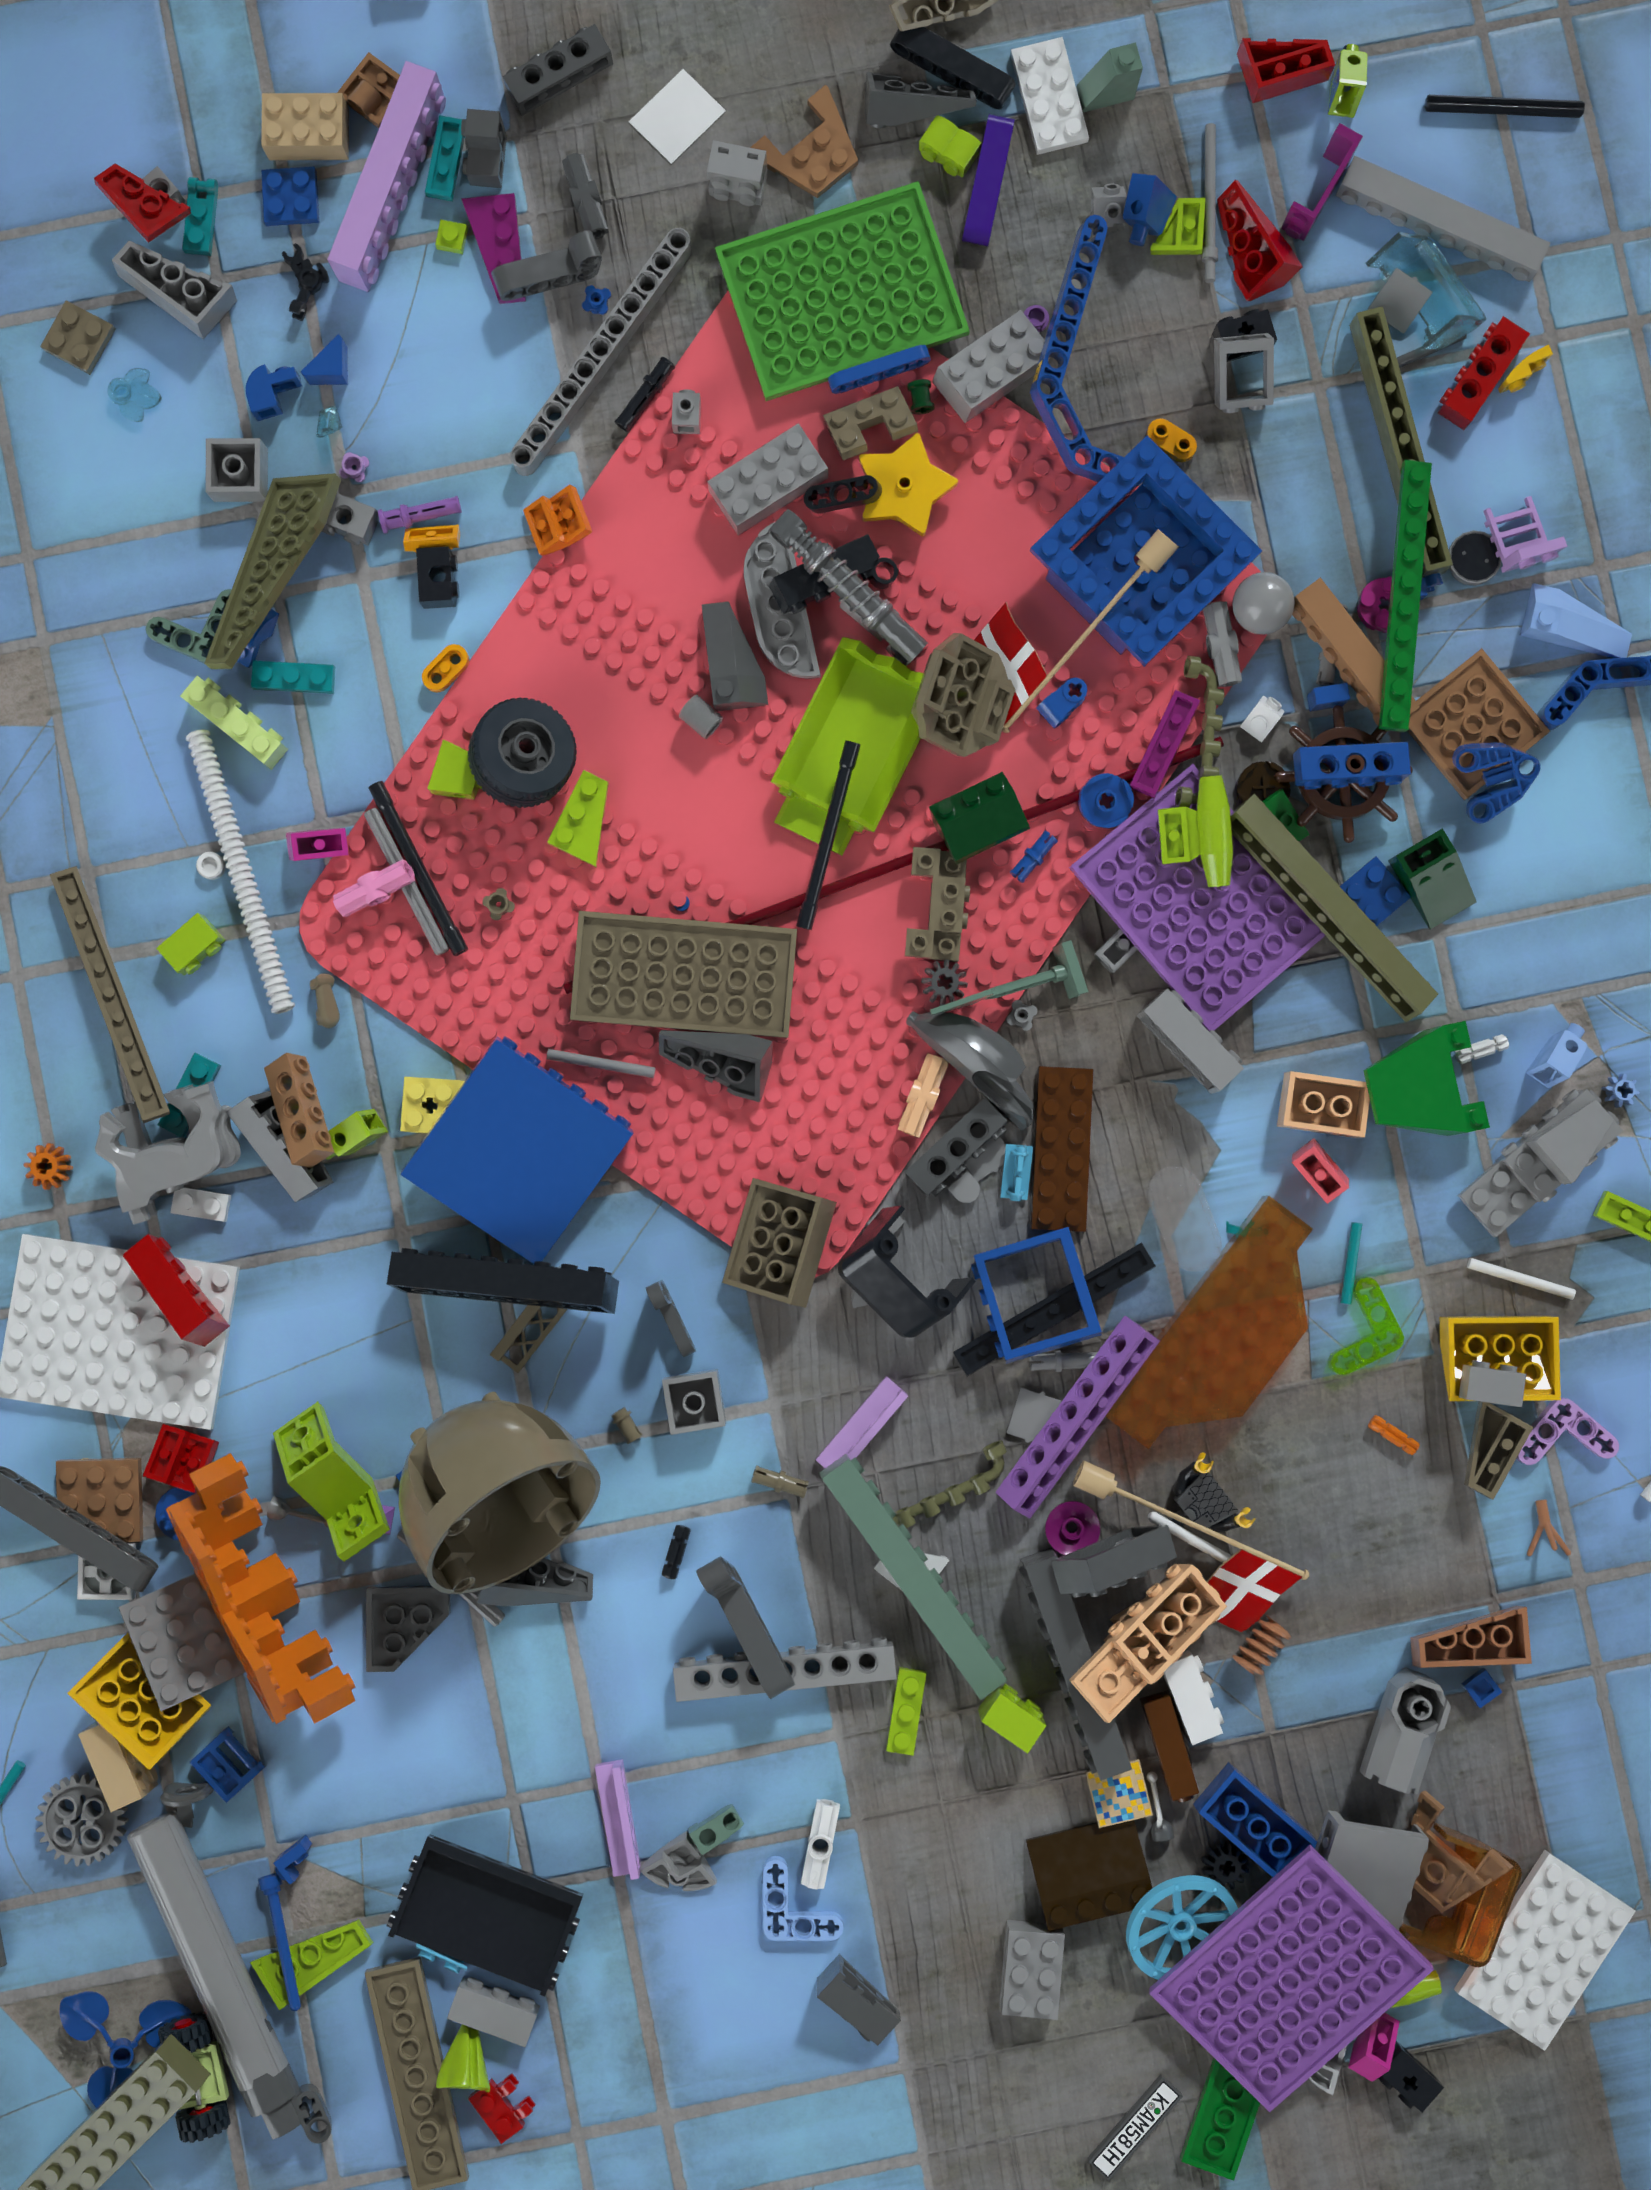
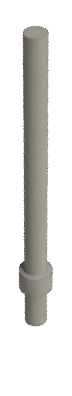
M1209 123L1205 125L1206 203L1205 247L1202 252V262L1205 263V282L1213 283L1215 282V262L1218 261V248L1215 247L1216 125Z

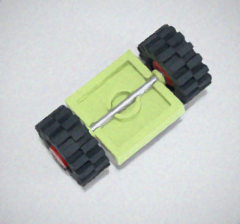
M199 2012L196 2015L192 2013L189 2016L183 2015L179 2019H172L171 2022H166L158 2030L160 2044L172 2034L211 2073L199 2090L180 2108L181 2111L176 2113L175 2118L179 2138L185 2143L188 2141L193 2143L196 2140L203 2141L206 2137L212 2138L214 2134L222 2133V2130H226L228 2125L231 2124L226 2102L229 2097V2090L219 2043L217 2041L211 2042L213 2040L211 2026L205 2013Z

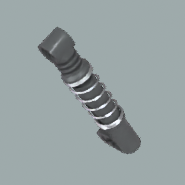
M787 509L770 527L769 533L784 548L790 549L792 547L793 550L791 552L794 554L798 552L797 557H803L804 568L809 574L819 572L820 575L817 578V582L823 581L829 586L828 592L834 591L840 597L839 602L845 601L851 607L850 613L855 611L862 617L861 623H864L869 630H875L889 643L886 648L887 652L907 666L923 650L928 642L893 610V604L888 599L883 601L879 597L880 591L874 592L868 586V580L863 582L857 576L858 570L852 571L846 566L847 560L841 561L838 557L834 560L836 550L833 547L831 548L828 543H822L821 541L817 543L816 536L812 538L810 531L808 533L805 532L807 530L806 524L794 512Z

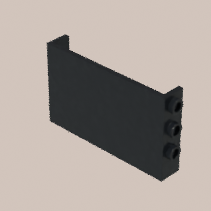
M428 1835L420 1856L415 1855L408 1871L413 1873L409 1884L404 1882L397 1899L402 1900L398 1911L393 1910L389 1917L387 1927L391 1929L388 1936H400L541 1991L540 1995L544 1997L548 1989L553 1991L559 1974L555 1973L558 1961L564 1963L570 1947L565 1945L569 1934L574 1936L580 1921L575 1916L583 1898V1893L434 1835Z

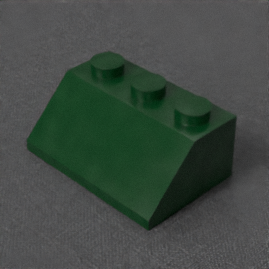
M1003 772L929 806L934 826L956 864L1030 829L1017 796Z

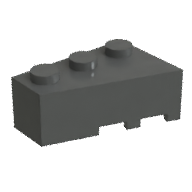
M840 1954L817 1977V1998L854 2026L866 2041L870 2042L871 2040L878 2046L901 2021L900 2011Z

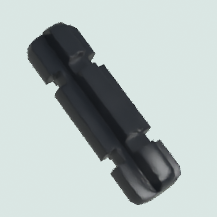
M675 1526L673 1533L675 1539H671L665 1560L668 1562L664 1564L662 1576L665 1578L676 1579L678 1576L679 1568L677 1566L682 1563L687 1546L685 1540L689 1539L691 1529L687 1526Z

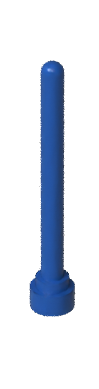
M277 1873L258 1878L260 1890H263L264 1895L268 1897L289 2007L292 2011H298L301 2003L278 1893L281 1891L280 1885H282V1880Z

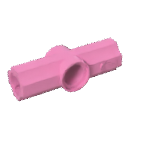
M402 859L381 871L369 872L358 878V883L333 895V903L336 910L343 917H347L366 906H374L385 902L391 897V893L415 881L414 871L407 861Z

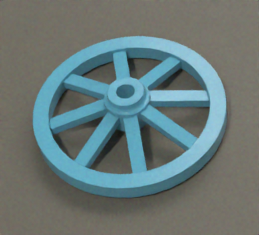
M1186 1875L1169 1879L1152 1888L1134 1907L1126 1928L1128 1950L1141 1971L1159 1980L1171 1969L1162 1966L1175 1940L1179 1941L1182 1955L1185 1957L1191 1951L1188 1939L1195 1936L1203 1941L1209 1935V1933L1197 1927L1196 1924L1225 1921L1238 1907L1229 1891L1213 1879L1197 1875ZM1202 1890L1184 1909L1182 1908L1181 1891ZM1172 1894L1173 1909L1169 1912L1153 1908L1159 1901ZM1213 1895L1220 1898L1225 1903L1227 1909L1194 1914ZM1145 1917L1165 1922L1139 1936L1140 1927ZM1166 1934L1153 1963L1142 1955L1140 1948Z

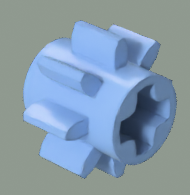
M1620 1074L1618 1080L1614 1076L1608 1077L1610 1083L1608 1086L1602 1087V1090L1606 1091L1607 1095L1605 1102L1615 1101V1108L1622 1107L1623 1101L1626 1105L1634 1104L1631 1098L1640 1093L1635 1090L1634 1084L1637 1081L1626 1080V1074ZM1618 1087H1620L1621 1090H1624L1623 1095L1621 1092L1617 1091Z

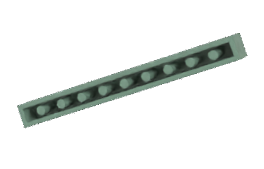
M847 1454L843 1455L819 1473L822 1480L974 1692L982 1700L1008 1681L1003 1674L1007 1670L998 1656L992 1658L987 1650L991 1646L982 1634L976 1636L971 1628L975 1626L974 1622L966 1612L961 1615L956 1606L960 1604L951 1590L948 1592L943 1590L940 1585L944 1582L935 1568L932 1570L928 1569L924 1563L928 1558L921 1548L917 1546L914 1549L908 1541L912 1536L904 1524L898 1527L893 1520L896 1513L889 1503L885 1502L882 1504L878 1499L877 1495L881 1492L872 1480L865 1481L861 1475L865 1470L856 1457L850 1460Z

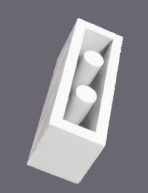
M1186 1650L1179 1660L1171 1664L1164 1671L1163 1676L1187 1738L1194 1745L1223 1734L1220 1725L1224 1723L1219 1708H1213L1210 1698H1213L1214 1694L1209 1682H1203L1200 1672H1203L1204 1669L1198 1655L1193 1657V1654Z

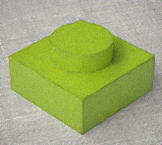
M440 219L435 243L437 250L463 254L468 232L467 224Z

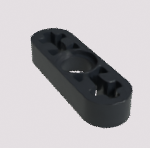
M870 475L815 485L806 491L804 503L814 513H825L870 504L880 498L882 486ZM868 484H870L873 489H870L867 495L862 490H866ZM842 488H848L849 495L847 499L838 501V491ZM819 494L823 499H820L818 505H816L813 500H816Z

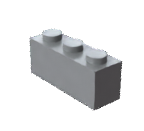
M462 1978L447 2019L526 2047L540 2005L535 2004V2001L529 1997L521 1996L518 1998L510 1995L504 1988L494 1987L493 1989L485 1986L477 1978Z

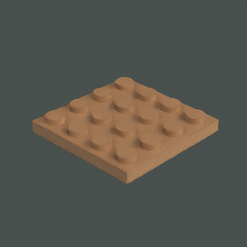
M1482 648L1416 700L1420 708L1410 714L1408 733L1463 800H1466L1485 785L1482 777L1483 771L1506 764V762L1469 773L1461 772L1454 766L1452 760L1453 753L1457 747L1472 743L1501 742L1526 752L1551 732ZM1465 752L1460 756L1459 763L1461 766L1467 767L1471 763L1472 753Z

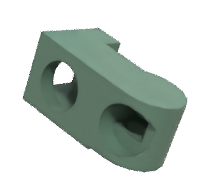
M733 1804L721 1808L699 1824L696 1823L689 1827L688 1832L700 1853L704 1855L738 1831L744 1825V1822Z

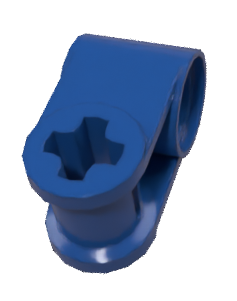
M1071 678L1055 692L1047 696L1036 709L1055 729L1083 703L1087 694V685L1080 678ZM1070 688L1072 690L1078 688L1080 690L1078 696L1073 695L1071 697L1069 695Z

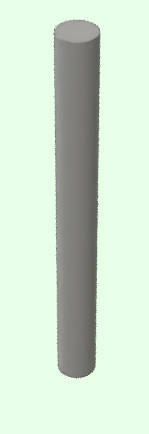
M548 1049L547 1060L650 1078L655 1076V1067Z

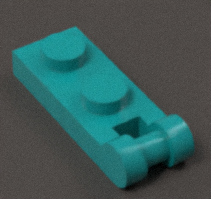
M189 177L187 182V206L190 207L191 214L185 217L182 250L185 254L211 256L218 199L217 179L199 181L197 177ZM206 192V199L199 198V193Z

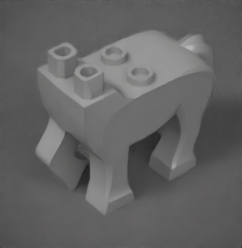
M213 1081L197 1087H193L192 1084L163 1094L167 1101L180 1109L186 1117L189 1125L188 1138H171L152 1143L135 1101L113 1108L111 1112L114 1116L109 1112L100 1115V1129L95 1151L116 1169L115 1185L122 1213L129 1212L133 1225L151 1219V1216L157 1214L154 1200L160 1196L161 1190L166 1189L167 1193L183 1188V1185L188 1184L190 1181L200 1179L218 1168L231 1167L238 1162L241 1155L240 1144L231 1128V1118L226 1113L232 1107L220 1105ZM122 1132L125 1135L127 1147L121 1145L118 1141Z

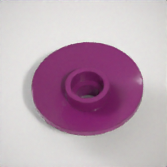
M1067 1501L1057 1505L1050 1512L1045 1524V1533L1050 1545L1058 1553L1067 1555L1097 1542L1100 1536V1522L1096 1513L1086 1504L1078 1501ZM1069 1523L1076 1524L1077 1528L1074 1532L1067 1531Z

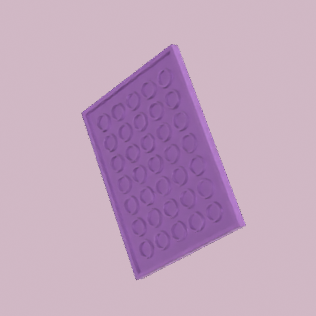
M1192 764L1159 791L1155 799L1151 798L1072 864L1069 869L1170 989L1175 990L1182 996L1185 1001L1183 1004L1189 1011H1196L1204 1020L1202 1025L1208 1031H1214L1320 941L1325 934L1233 834L1231 882L1228 886L1208 887L1200 855L1190 862L1162 864L1157 809L1176 807L1175 796L1179 786L1190 787L1193 793L1198 792L1199 770ZM1191 804L1189 808L1197 811V804Z
M1309 1845L1149 1988V1994L1244 2088L1271 2112L1434 1969L1433 1965L1383 1915Z

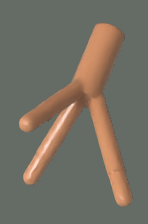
M1547 1500L1535 1501L1539 1525L1527 1551V1556H1532L1543 1529H1545L1554 1551L1558 1549L1556 1540L1565 1554L1571 1555V1551L1551 1524Z

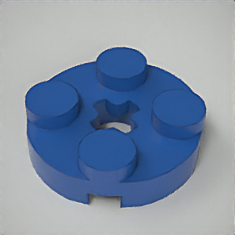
M1099 774L1090 778L1080 789L1079 809L1085 820L1092 826L1101 828L1116 827L1123 823L1131 812L1134 804L1133 791L1124 779L1114 774ZM1103 793L1107 797L1112 796L1113 798L1108 809L1099 803Z

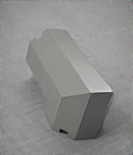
M1403 1668L1388 1681L1360 1768V1772L1365 1777L1372 1779V1776L1375 1775L1378 1777L1379 1784L1407 1794L1412 1792L1418 1795L1437 1732L1445 1728L1451 1709L1441 1686L1426 1674Z

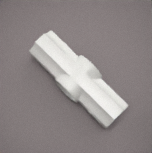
M817 1799L801 1878V1884L807 1888L817 1890L824 1889L840 1809V1804L832 1800ZM823 1839L828 1845L823 1849H818L813 1843L815 1840Z

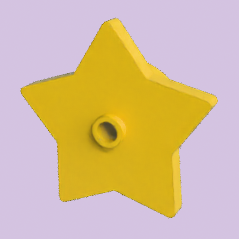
M919 433L914 434L892 454L859 455V462L864 474L874 477L882 486L880 498L874 503L865 505L862 520L865 522L888 519L900 521L920 536H925L932 504L958 485V479L930 463ZM900 483H907L909 486L904 488L900 486Z

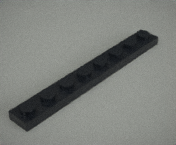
M1142 1242L1084 1276L1092 1303L1097 1302L1156 1267ZM1074 1283L1067 1285L1003 1323L1011 1350L1018 1348L1082 1310ZM990 1330L953 1352L967 1377L999 1359L995 1342L999 1341L997 1331L991 1332Z

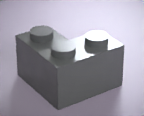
M467 109L466 119H462L461 134L465 137L466 149H468V158L463 159V174L467 175L470 186L502 188L507 135L500 111Z

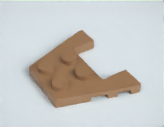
M824 85L808 99V106L823 123L785 155H782L765 135L750 147L766 151L767 169L774 173H780L788 178L789 182L816 198H819L858 165V158L827 85Z
M1427 1791L1420 1793L1417 1801L1419 1804L1416 1814L1413 1815L1411 1825L1413 1827V1824H1417L1429 1838L1428 1850L1423 1856L1420 1873L1415 1880L1413 1888L1443 1913L1504 1875L1514 1866L1494 1849H1491L1478 1867L1474 1869L1430 1831V1828L1445 1807Z

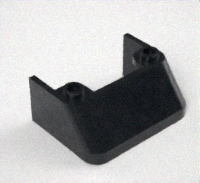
M902 1205L882 1208L839 1260L838 1273L898 1335L904 1338H913L949 1315L976 1281L973 1278L952 1279L945 1289H936L926 1298L890 1262L898 1251V1241L888 1229L905 1208Z

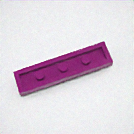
M1177 690L1174 691L1130 784L1131 789L1155 799L1200 704L1199 699Z

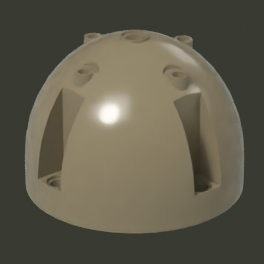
M490 1392L482 1398V1401L458 1406L435 1419L426 1429L418 1428L410 1435L414 1444L407 1456L400 1479L399 1512L406 1542L431 1586L440 1592L448 1594L476 1592L502 1583L529 1569L568 1539L585 1520L594 1506L600 1491V1475L577 1441L559 1423L532 1407L501 1400L496 1392Z

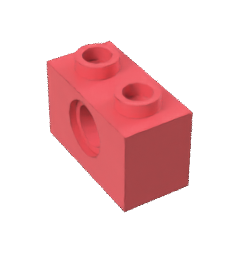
M1315 1138L1292 1154L1293 1165L1327 1204L1349 1188V1178Z

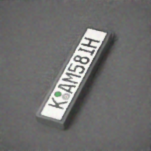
M1160 2074L1087 2158L1088 2162L1110 2181L1183 2097L1182 2093Z

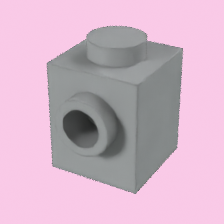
M688 389L680 390L679 393L673 392L672 428L674 434H700V393H695V391Z

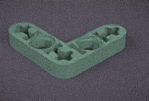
M231 589L224 590L218 595L201 634L165 618L153 617L146 625L147 635L160 645L205 663L206 654L203 653V649H209L212 644V640L208 637L209 635L213 638L215 636L213 625L221 620L222 614L219 613L224 611L226 599L228 600ZM162 626L167 632L172 633L171 638L162 633H159L157 636V633L154 631L155 627L160 628ZM182 634H188L191 637V643L185 648L179 647L177 643L178 638Z

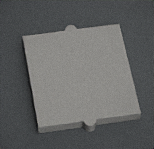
M1396 267L1368 307V310L1383 306L1387 324H1390L1404 334L1433 292L1417 282V277L1411 278Z
M977 1124L970 1129V1133L975 1138H981L985 1135L986 1128L982 1124ZM1001 1137L996 1141L991 1138L984 1144L987 1149L977 1159L970 1157L964 1163L977 1182L993 1171L998 1172V1168L1004 1164L1006 1144ZM956 1142L952 1144L959 1157L965 1154L966 1146L963 1143Z
M1020 1387L1006 1433L1023 1438L1026 1443L1033 1442L1035 1436L1041 1431L1062 1400L1046 1396L1043 1391L1037 1393Z

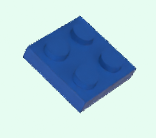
M315 166L261 170L263 212L266 226L320 223L317 171Z
M1377 856L1372 858L1340 885L1342 890L1376 926L1411 898Z

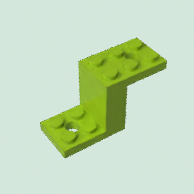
M318 1401L273 1432L287 1483L327 1521L337 1556L343 1562L359 1553L360 1550L390 1530L373 1478L335 1441L325 1409Z

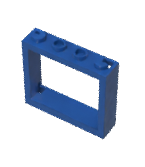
M1069 1227L974 1255L976 1263L971 1264L975 1280L981 1279L984 1289L979 1290L983 1306L989 1305L992 1315L986 1317L991 1332L997 1331L999 1341L995 1342L999 1358L1005 1357L1006 1363L1102 1335ZM1060 1240L1087 1327L1011 1350L985 1263Z

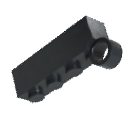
M868 534L835 549L834 560L837 557L841 561L847 560L846 566L852 571L858 570L857 576L863 579V581L869 580L876 588H888L897 578V565L889 558H879L880 556ZM804 564L773 577L769 584V588L783 615L791 611L793 614H797L808 607L807 604L814 600L816 603L823 602L831 597L830 593L834 591L828 592L829 586L823 581L817 582L820 573L813 572L809 574L804 568ZM876 568H886L890 573V579H880L876 574Z

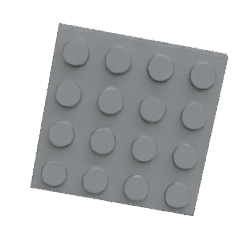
M195 1574L118 1607L160 1711L246 1672L229 1642L230 1639L223 1625L221 1626L211 1606L212 1603L206 1591H203Z

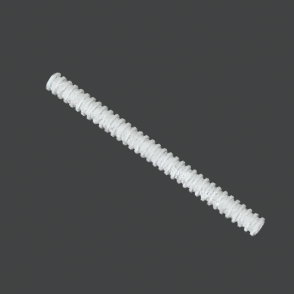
M204 729L196 730L186 736V741L190 742L188 747L192 750L191 757L195 758L193 760L194 765L197 766L195 770L196 773L200 774L198 779L202 782L201 788L205 790L203 792L204 797H207L205 802L207 805H210L208 808L209 813H212L210 818L212 821H215L213 824L214 829H217L215 834L217 837H220L218 840L219 845H222L220 850L222 853H225L223 856L224 861H227L225 866L227 869H230L228 875L232 877L231 884L235 885L233 888L234 893H237L235 898L237 901H240L238 904L239 909H242L240 914L242 917H245V920H243L244 925H247L245 930L247 933H250L248 939L252 941L251 949H255L253 955L258 959L256 960V965H260L258 971L263 975L261 976V981H265L263 987L268 991L266 992V997H270L268 1003L273 1007L271 1013H284L292 1010L295 1007V1003L291 1002L293 997L288 993L290 987L286 986L288 981L283 977L285 971L281 970L283 965L278 961L280 955L276 954L278 949L273 945L275 939L271 938L273 933L268 929L270 923L266 922L268 917L263 913L265 907L261 906L263 901L258 897L260 891L256 890L258 885L253 881L255 875L251 874L253 869L248 865L250 859L246 858L248 853L243 849L245 843L241 842L243 837L238 833L240 827L236 826L238 821L233 817L235 811L231 810L233 805L228 801L230 800V795L226 794L228 789L223 785L225 784V779L221 778L223 773L219 770L220 763L216 762L218 757L214 754L215 747L211 746L213 741L209 738L210 732Z

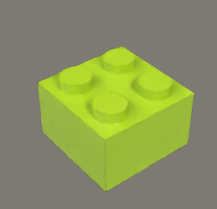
M1006 1683L987 1695L978 1708L981 1722L1027 1754L1047 1726L1043 1718L1044 1714L1040 1711L1041 1708L1029 1699L1026 1702L1021 1700L1018 1692Z

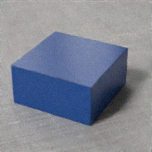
M1341 683L1313 688L1307 695L1309 711L1330 709L1336 705L1344 706L1350 700L1348 684Z

